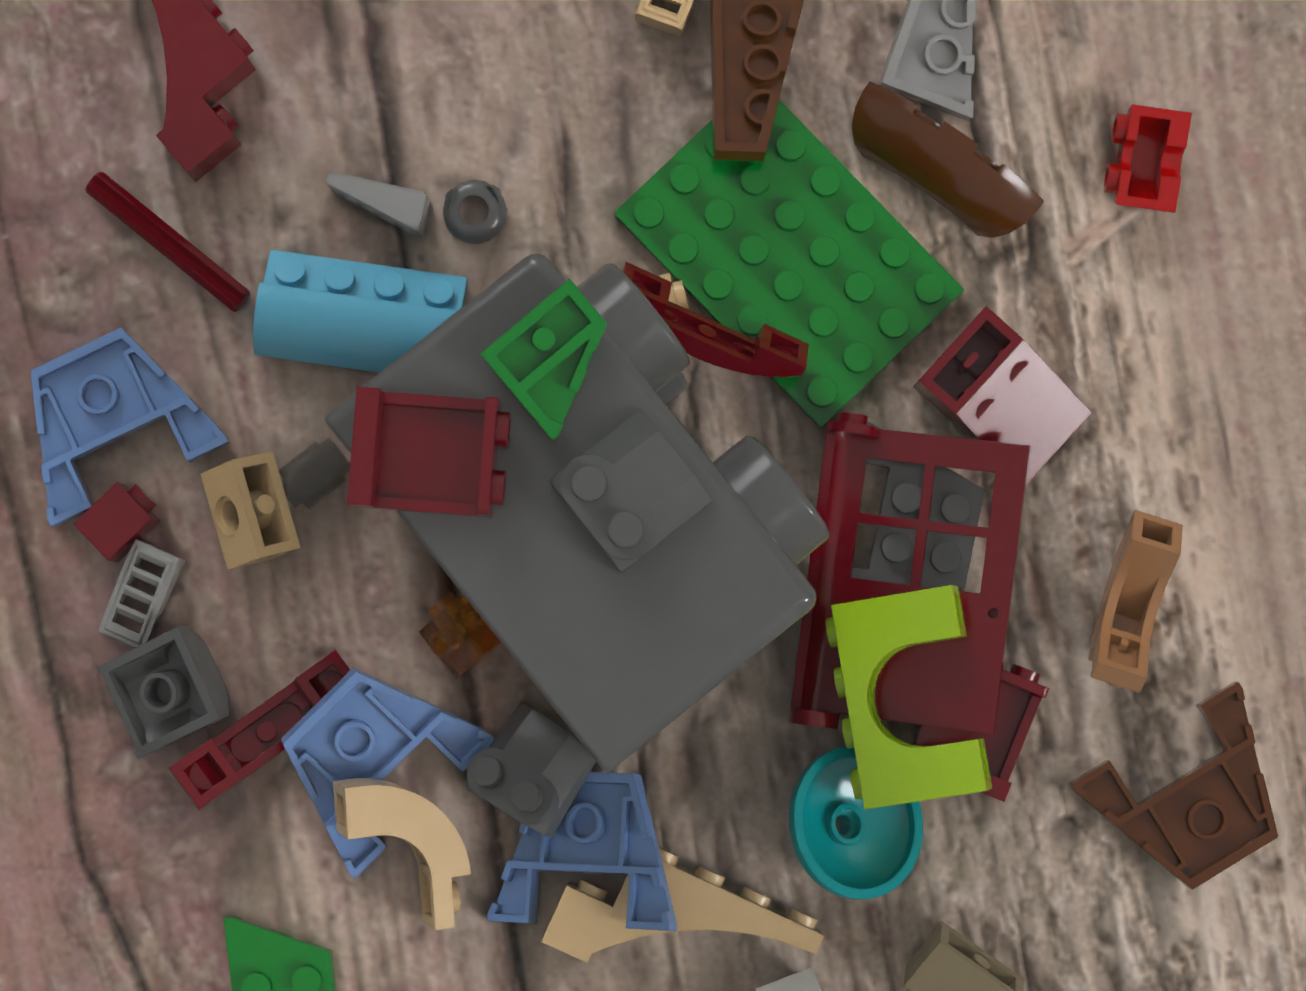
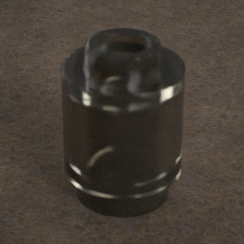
M329 437L320 444L315 441L279 469V473L283 478L282 484L287 500L295 508L303 503L310 510L347 480L345 475L350 471V462Z

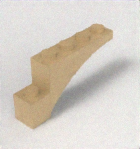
M659 847L677 921V931L718 930L748 933L782 941L817 954L825 936L821 930L815 928L818 919L793 907H790L787 915L768 907L772 898L746 886L743 887L741 894L722 886L726 877L700 865L697 866L695 872H691L676 865L679 859L678 855ZM626 874L614 902L605 899L608 890L590 881L580 879L578 886L568 882L541 942L588 963L591 954L604 948L639 937L674 931L626 928L629 875Z

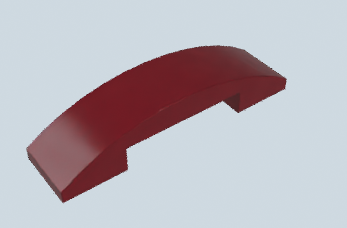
M625 263L622 271L657 310L678 338L687 354L709 364L750 375L767 377L803 375L807 367L808 343L766 324H763L756 339L748 337L668 301L672 282L633 264Z
M334 650L296 677L292 683L169 767V770L197 809L200 810L285 751L281 738L350 671L349 667L338 652Z

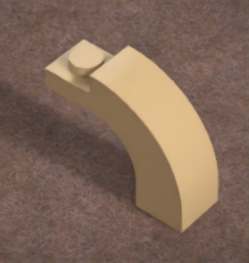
M373 778L333 781L336 832L348 840L382 835L404 839L411 847L418 864L422 921L434 930L455 928L454 912H459L461 902L458 885L455 881L452 882V877L471 875V869L463 840L450 819L429 800L404 786L390 781Z

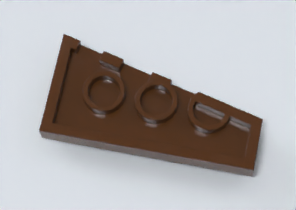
M710 0L713 160L764 161L804 0Z

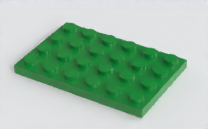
M780 100L764 161L713 160V127L711 120L614 212V217L676 281H683L685 290L717 323L753 339H756L763 324H766L809 344L807 367L802 376L770 378L819 429L964 291L956 280Z

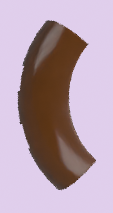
M869 81L855 106L852 121L854 144L862 157L885 167L925 192L959 218L977 236L993 238L1009 234L1024 225L1041 207L1044 200L1004 164H1001L999 167L989 157L975 150L979 144L945 121L940 126L932 118L918 111V105Z

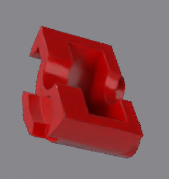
M1132 104L1127 114H1116L1112 129V143L1119 144L1116 164L1108 163L1104 179V193L1114 194L1116 205L1176 213L1181 183V162L1187 147L1192 113Z

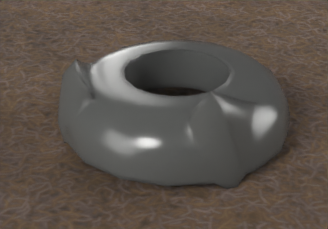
M469 180L459 183L446 193L443 217L446 227L454 237L465 243L480 244L490 241L500 233L506 222L507 208L504 197L498 187L485 181ZM479 197L488 204V216L481 224L470 225L461 218L460 207L466 199Z

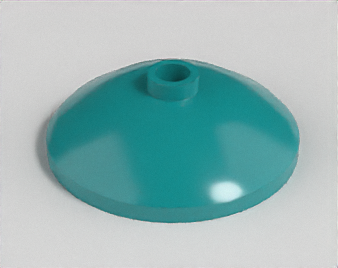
M845 746L821 754L808 764L801 773L793 789L789 805L790 837L801 865L807 874L823 889L846 899L863 900L876 898L898 887L910 874L917 861L923 839L921 806L918 801L864 810L863 799H855L851 785V769L857 768L854 748L847 749ZM836 818L839 820L841 825L839 833L836 829Z

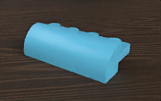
M270 250L263 283L259 282L253 323L254 355L380 373L464 306L468 288L467 277Z

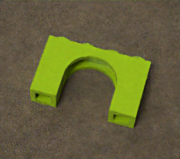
M948 585L831 605L833 617L826 618V631L831 648L838 647L841 667L834 668V680L838 697H846L849 718H843L842 720L843 735L847 749L854 748L857 768L851 769V785L855 799H863L864 810L991 790L992 783L984 738L936 746L912 745L900 740L885 727L879 717L875 704L877 678L883 666L893 655L914 645L967 637L959 586Z

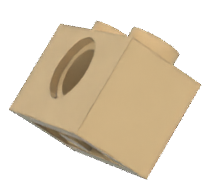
M273 451L233 459L200 474L228 570L269 561L301 548Z

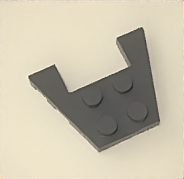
M868 421L867 425L875 426ZM867 459L866 464L888 469L879 515L918 519L925 465ZM936 466L929 521L978 527L985 489L947 467ZM876 525L868 568L863 569L853 566L852 578L910 585L917 530ZM928 531L921 586L936 588L955 585L959 586V589L965 588L975 537Z

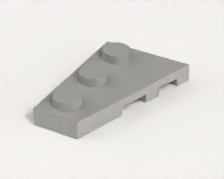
M908 0L878 85L966 121L973 119L974 101L971 100L972 75L974 74L975 55H972L973 23L976 21V0Z

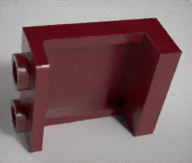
M356 386L347 504L355 508L492 518L493 505L504 504L506 470H496L498 446L508 447L511 413L501 411V401L498 397L476 399L384 392L381 388Z
M1012 664L1010 672L1004 669L1002 671L995 735L920 725L912 745L936 746L984 738L992 789L981 793L1005 802L1012 784L1008 781L1041 699L1046 698L1049 688L1038 684L1041 677L1040 674Z

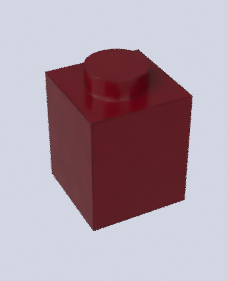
M116 482L73 525L108 561L118 562L130 551L135 538L143 539L161 520L152 512L157 506L156 502L139 485L135 484L130 489L127 485Z

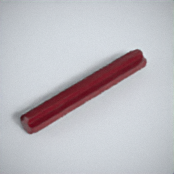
M98 172L88 182L85 188L87 194L231 311H238L247 302L250 292L246 287L107 174Z

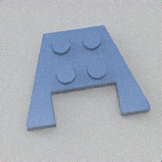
M123 328L114 330L30 371L37 434L40 435L42 477L47 493V520L51 527H57L84 514L93 505V501L74 463L75 460L164 417L167 418L186 460L190 463L231 443L228 436Z
M353 667L281 738V741L349 874L355 879L387 848V845L380 836L348 840L336 832L333 781L355 778L383 780L425 738L431 740L464 772L472 758L479 751L488 748L495 739L486 729Z
M590 772L552 838L521 823L518 832L522 833L515 854L512 861H507L501 876V879L504 880L497 902L491 903L487 915V921L537 924L541 871L629 875L626 928L677 931V921L641 775L634 773Z

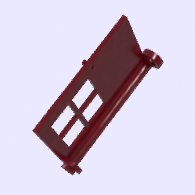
M839 412L837 421H827L816 510L828 527L830 536L827 541L810 553L807 580L816 592V602L814 607L802 617L789 723L838 729L840 714L849 715L846 697H838L834 680V668L841 667L838 647L831 648L827 637L826 618L833 617L831 605L932 588L921 586L927 534L930 531L987 538L980 593L959 591L967 637L910 646L899 651L886 662L879 673L875 686L877 712L882 720L995 735L1031 446L884 430L867 425L868 416ZM867 459L925 465L918 519L860 513ZM936 466L995 473L988 528L929 521ZM858 523L917 530L910 585L852 578Z

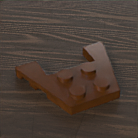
M1239 682L1231 683L1196 705L1222 746L1223 751L1136 804L1110 760H1105L1068 783L1076 794L1191 890L1278 837L1264 775L1260 771L1254 744L1256 742L1252 725L1248 722L1243 701L1245 700L1243 688Z

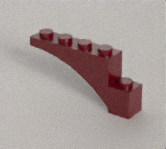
M152 0L163 40L167 75L164 128L156 136L187 174L197 182L241 146V143L232 133L239 125L221 104H218L213 109L211 106L256 70L248 59V56L254 50L236 28L227 33L217 22L216 19L223 13L213 0Z

